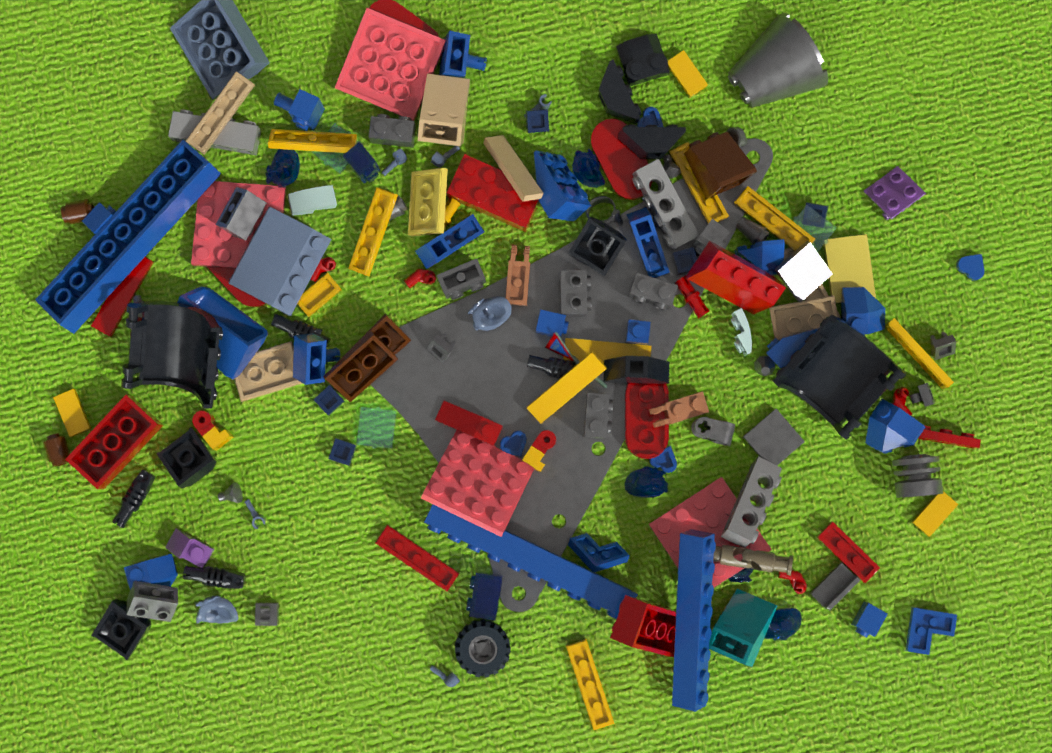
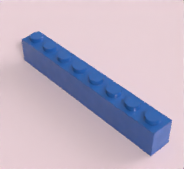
M690 529L680 533L672 706L696 712L705 707L708 702L707 683L710 676L708 661L711 655L709 640L712 634L710 620L713 613L711 599L714 592L712 579L715 570L713 559L716 543L714 541V533Z

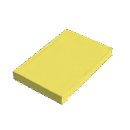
M435 168L411 172L409 236L444 233L448 169Z
M867 234L823 240L826 265L832 272V275L828 278L830 294L835 297V303H841L842 287H864L876 298Z

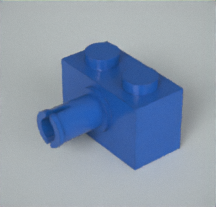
M449 31L444 37L446 43L441 54L439 75L464 78L466 67L484 71L486 67L484 62L487 61V58L468 54L470 35Z
M299 89L294 100L281 93H278L274 100V106L289 111L288 113L292 117V121L296 123L295 126L303 131L308 129L314 131L325 110L320 98Z
M314 333L295 335L293 378L305 385L325 382L323 376L325 375L326 362H338L340 357L335 356H340L339 349H326L327 340Z

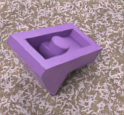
M177 528L165 547L179 559L184 558L200 568L205 567L214 551V548Z

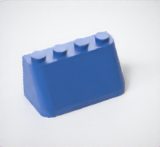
M198 287L181 295L177 303L190 305L211 314L218 325L222 327L223 337L222 340H219L218 346L220 347L221 357L220 360H217L216 367L232 380L238 377L265 342L268 335L267 330L210 288Z

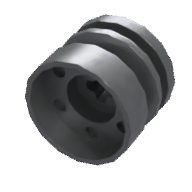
M920 454L904 456L898 460H893V466L903 465V471H894V475L904 476V481L895 483L896 498L943 494L942 479L931 478V473L941 470L940 467L930 468L931 462H940L939 456Z

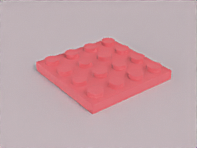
M366 8L335 89L415 121L423 101L427 74H434L446 40Z
M214 181L197 201L191 265L236 268L268 207H272L284 214L286 187ZM236 187L248 190L266 202L263 214L256 221L253 232L246 241L234 237L216 225Z
M456 430L421 499L502 537L535 468L514 455Z
M722 477L649 524L677 568L679 564L680 533L693 529L714 533L716 546L729 545L740 547L721 537L737 500ZM742 518L743 522L749 525V522L746 519ZM760 532L754 544L750 543L746 547L753 551L770 552L772 550ZM742 554L734 556L739 561L743 559ZM713 561L715 565L712 579L713 587L715 588L744 568L721 565L720 562Z

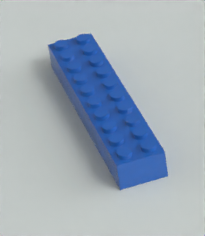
M182 140L35 300L59 325L74 334L221 173L187 142Z
M434 504L424 523L429 524L427 529L438 534L443 531L448 534V539L460 543L462 540L468 543L467 548L479 553L480 550L489 553L488 558L496 562L502 559L508 562L507 567L517 572L523 569L528 572V577L538 582L542 578L548 581L547 586L557 591H560L561 588L568 591V596L578 601L581 598L588 600V606L599 611L602 607L608 610V615L615 619L618 617L619 607L625 595L634 598L638 595L636 592L593 573L507 530L500 537Z

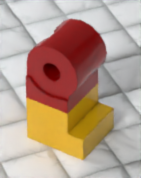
M202 410L193 415V425L212 450L217 451L234 438L229 430L224 429L221 431L211 413Z
M549 430L542 431L522 461L540 473L545 466L540 461L547 450L554 447L556 443L555 434Z

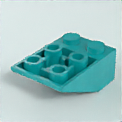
M737 589L712 630L709 649L746 666L753 667L777 605Z

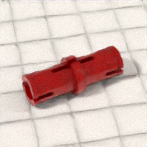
M686 275L675 282V285H678V289L685 298V303L690 305L698 319L710 311L699 296L700 292L695 290L686 278Z

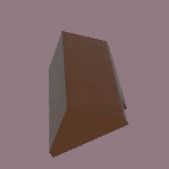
M384 314L323 377L349 402H352L398 360L396 354L411 339L389 315Z

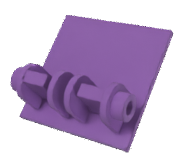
M898 166L864 190V193L884 211L882 215L886 220L893 219L926 194Z

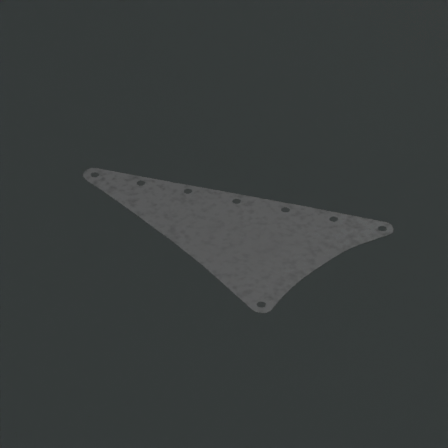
M747 139V145L741 147L746 156L749 151H757L759 153L760 161L757 164H753L757 172L743 184L718 194L729 215L727 219L719 222L730 231L724 239L727 242L724 249H726L736 230L737 224L745 213L734 204L735 200L747 186L755 192L757 191L773 160L771 147L760 139ZM682 178L672 185L700 235L708 224ZM661 200L659 207L661 210L667 211V202ZM644 202L621 214L623 224L620 227L622 235L627 241L605 276L568 254L575 242L573 241L530 264L527 306L511 305V315L507 321L493 330L479 329L476 331L473 327L472 314H468V311L482 298L488 299L494 296L506 298L507 277L476 293L401 326L400 328L411 341L396 354L398 360L370 384L418 433L438 463L456 432V429L435 420L443 401H447L502 425V431L495 444V447L501 449L500 441L503 437L511 436L514 431L524 432L527 441L522 457H518L520 459L524 458L542 431H552L556 436V443L552 449L547 450L540 462L545 464L541 472L539 473L534 469L505 530L559 556L563 554L569 539L574 534L625 440V390L628 383L604 382L607 384V388H604L596 380H593L540 424L527 409V406L560 378L547 376L545 371L529 368L527 363L529 355L549 359V357L563 359L564 357L545 348L552 338L551 336L536 333L540 309L561 314V270H587V276H591V289H587V297H591V310H587V316H566L565 321L569 322L567 333L561 335L564 344L565 338L625 343L629 319L651 322L648 345L652 346L651 357L667 361L693 309L686 303L682 308H676L672 304L670 309L660 310L654 308L651 303H637L632 300L633 298L628 297L636 272L648 276L626 216L628 213L646 207ZM649 208L648 211L651 214L653 220L654 214L652 210ZM671 219L669 223L671 229L677 230L678 222ZM654 223L670 273L656 277V279L675 284L677 280L687 275L688 272L677 273L672 253L691 248L698 237L672 250L671 246L668 247L664 242V233L661 227L658 228ZM690 281L695 290L700 292L699 296H701L704 288ZM677 288L675 295H682L681 291ZM446 333L447 336L444 340L449 344L455 341L456 344L448 359L442 363L427 348L437 334L441 336ZM604 371L598 376L602 381L604 380ZM587 393L609 394V399L613 400L612 413L608 412V421H612L611 434H607L606 439L584 438ZM598 441L602 442L606 448L605 453L601 456L594 455L591 449L592 445ZM557 514H561L566 518V525L560 529L555 528L552 524V519ZM489 558L503 605L507 609L516 612H524L532 608L547 581L541 578L538 582L528 577V572L523 569L517 572L507 567L508 562L502 559L496 562ZM518 586L523 587L526 591L525 598L520 601L512 597V590Z

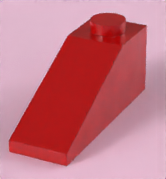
M443 401L435 418L436 421L492 446H495L503 428L502 425L447 401Z

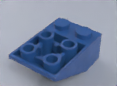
M536 150L534 152L536 180L543 192L542 198L539 199L541 206L548 218L574 222L591 206L587 199V193L579 186L577 177L570 171L567 166V160L562 155Z

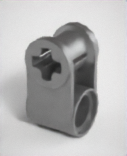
M707 417L696 419L692 423L691 430L696 437L725 446L731 445L735 424ZM704 423V427H706L707 430L701 433V428H699L698 425Z

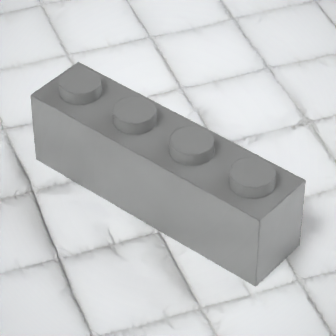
M188 110L173 111L168 137L175 142H181L182 140L186 142L206 113H201V116L193 115V112ZM231 118L210 148L257 156L261 130L256 126L255 122L245 120L243 123H239Z

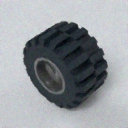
M485 619L472 621L469 625L466 624L462 631L458 633L457 640L455 641L456 658L461 668L465 669L470 675L473 674L475 677L485 676V678L490 677L489 675L491 674L495 675L500 669L505 667V663L510 658L511 647L508 636L502 627L493 621H485Z

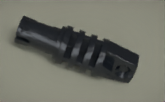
M276 314L271 323V326L287 332L293 339L295 335L314 333L327 340L326 347H328L331 340L321 335V329L298 319L292 321Z
M529 355L527 367L545 371L547 376L561 378L576 365L575 362L556 357L546 359Z
M141 470L122 498V506L112 520L114 524L125 528L133 512L139 510L146 495H148L156 477L147 470Z
M185 566L183 574H186L183 575L184 580L200 581L205 586L242 589L245 585V574L231 569L211 566L203 569Z

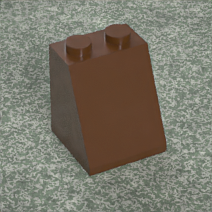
M719 132L713 133L707 137L708 140L703 142L701 140L694 141L688 145L689 149L684 153L706 200L743 184L757 172L756 167L728 132L719 134Z

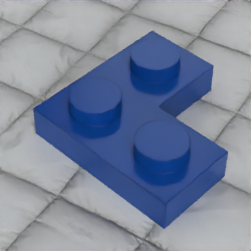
M587 533L570 538L568 543L569 547L593 573L626 563L630 556L618 542L599 547Z
M912 607L905 651L929 655L932 633L954 637L957 615Z

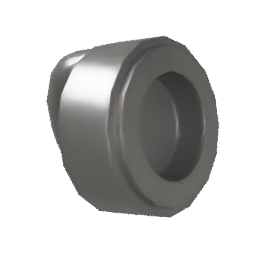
M733 127L726 131L740 148L747 145V138L741 128Z

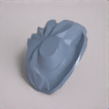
M494 296L479 300L468 311V314H472L473 327L476 331L479 329L488 331L499 327L507 321L511 315L512 307L506 298Z
M220 596L207 597L205 600L196 603V606H200L196 615V623L202 621L221 624L237 622L239 619L232 603Z

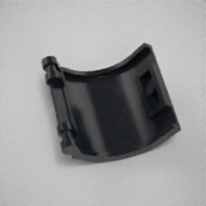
M143 301V303L127 304L129 318L126 319V327L131 328L128 364H124L122 369L124 378L122 379L121 387L132 389L140 385L174 386L194 394L199 399L203 409L212 408L213 400H216L217 397L216 387H214L215 380H218L219 371L216 367L217 360H220L221 357L220 347L218 346L219 340H222L223 337L222 327L218 325L215 318L202 309L176 302Z
M830 315V317H826L820 323V328L806 339V344L791 356V361L779 369L776 373L777 377L773 382L778 387L787 389L806 401L835 428L840 436L847 440L851 436L852 430L862 424L859 419L887 389L892 391L896 387L895 383L899 379H903L906 373L861 332L844 320ZM892 371L893 373L888 378L887 375ZM847 420L848 423L843 426L842 424Z

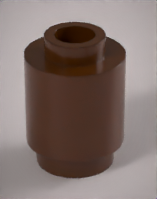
M88 199L66 203L65 206L61 207L62 219L65 223H80L95 206Z
M59 433L47 436V441L43 442L49 463L52 462L53 467L67 464L68 462L65 459L70 455L65 436L60 437Z

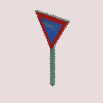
M555 332L545 348L578 364L580 361L570 353L558 333ZM596 377L594 379L602 387L607 388V384L604 383L599 377Z

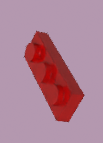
M925 426V429L918 438L972 449L980 448L981 439L974 438V434L961 433V436L953 435V431L948 429H940L939 432L931 431L930 426Z
M833 521L817 536L863 583H866L880 569Z

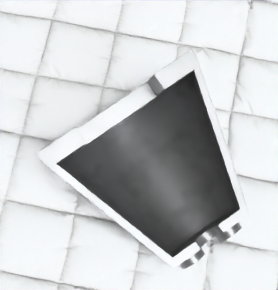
M788 13L778 15L728 72L729 81L734 87L737 85L742 90L740 93L741 99L745 104H749L751 108L819 89L828 84V73L826 69L822 70L821 65L824 61L817 46L796 19H789L790 15Z

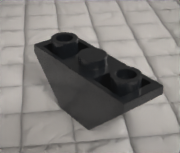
M613 59L609 61L599 87L598 96L606 114L636 124L640 119L641 110L637 103H633L631 99L633 95L628 83H624L622 68L619 64L616 65Z
M626 125L618 133V139L640 159H662L686 132V127H678V125H668L666 127H658L657 125H647L645 127Z
M622 356L604 360V365L607 369L604 371L603 382L669 384L670 362L649 356Z

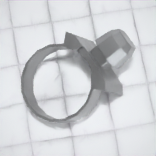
M605 196L592 199L590 201L591 206L586 210L588 219L590 218L589 212L595 205L605 202L610 203L614 206L612 216L603 222L622 234L620 226L623 224V219L620 211L616 209L613 200Z

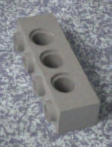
M659 159L632 174L634 177L632 178L633 184L644 195L642 197L643 202L648 209L652 210L654 214L653 221L658 228L661 227L664 233V242L668 247L671 246L672 250L700 236ZM650 181L657 183V192H653L650 190ZM661 200L667 202V211H663L659 207ZM671 219L678 222L677 230L671 229L669 225Z
M759 456L751 464L721 535L722 538L742 548H746L750 543L754 544L759 535V532L756 531L758 525H762L767 515L764 512L766 506L769 507L773 501L774 495L772 491L781 482L782 477L779 476L782 470L781 467ZM758 482L762 483L764 488L760 487ZM750 500L754 501L757 506L752 505ZM742 518L746 519L749 525L745 524Z

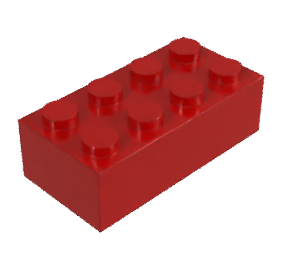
M464 154L447 191L448 198L451 197L460 204L523 232L527 231L539 204V199L522 201L502 170Z
M125 395L65 460L96 489H105L164 425L133 396Z
M625 595L624 600L620 604V611L616 622L612 626L610 638L633 648L674 658L676 611Z

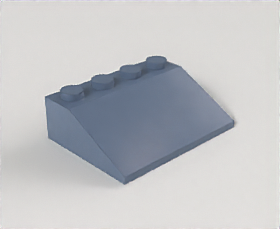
M201 0L170 28L212 100L219 96L236 71L245 78L250 79L270 63L233 0Z
M268 207L228 284L291 316L332 239L278 210Z

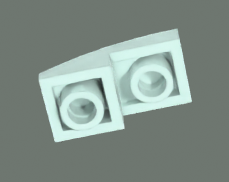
M333 185L309 188L288 194L292 215L313 214L314 210L332 209L337 206Z
M742 308L731 314L733 317L731 322L736 330L740 329L741 331L740 334L734 337L736 340L734 345L739 353L743 352L744 356L752 351V340L747 318Z

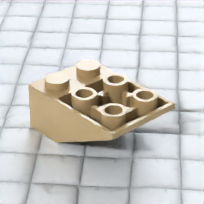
M427 74L417 141L455 146L463 144L470 79Z

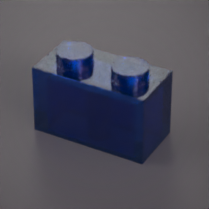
M360 142L343 155L347 165L363 184L367 181L370 183L378 177L380 169L377 162Z
M477 571L476 576H471L470 589H473L472 598L468 597L466 610L470 611L469 617L493 621L497 619L503 575Z

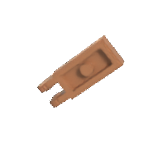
M512 245L506 287V299L510 305L527 306L530 246H525L524 262L515 261L517 245Z
M702 391L663 403L662 406L650 409L649 412L650 414H658L661 411L665 413L666 419H660L653 423L655 428L708 413L709 409Z

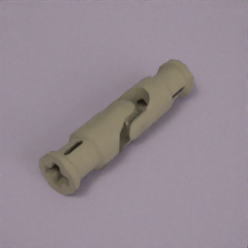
M722 545V547L716 546L713 561L720 562L721 565L753 568L771 573L772 571L785 572L791 576L793 556L784 557L775 555L773 552L753 551L747 548ZM742 554L743 559L739 561L734 556Z

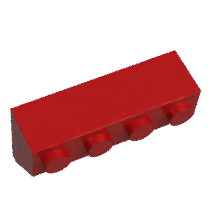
M712 241L708 242L686 275L688 280L753 315L774 306L786 289L775 276Z

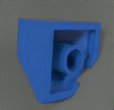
M784 239L762 241L751 245V248L748 249L746 245L735 249V255L776 276L778 274L775 268L784 261L785 242Z
M842 287L841 319L863 335L884 330L885 307L864 287Z
M881 399L870 415L865 443L885 454L892 452V449L904 446L906 448L914 445L925 429V426L901 408Z
M172 554L124 567L130 590L134 581L171 587L178 576Z

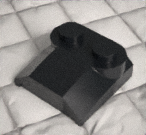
M657 34L640 36L616 46L626 81L630 87L670 74L668 61L664 56Z
M590 217L568 254L605 276L627 239L605 222Z
M192 427L161 452L157 453L181 489L195 484L211 472L217 462L215 456L210 453Z
M115 599L109 605L91 636L96 637L123 656L125 660H128L144 635L150 630L151 620L127 615V601Z

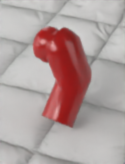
M330 257L322 258L310 280L317 282L321 273L334 270L336 267L335 260Z
M417 269L403 281L411 289L418 282L429 285L435 283L436 275L431 270Z
M905 387L896 389L893 393L892 404L911 416L913 413L905 405L906 398L909 396L908 389Z
M792 570L791 576L785 572L778 573V578L790 581L797 594H803L806 591V581L799 571Z

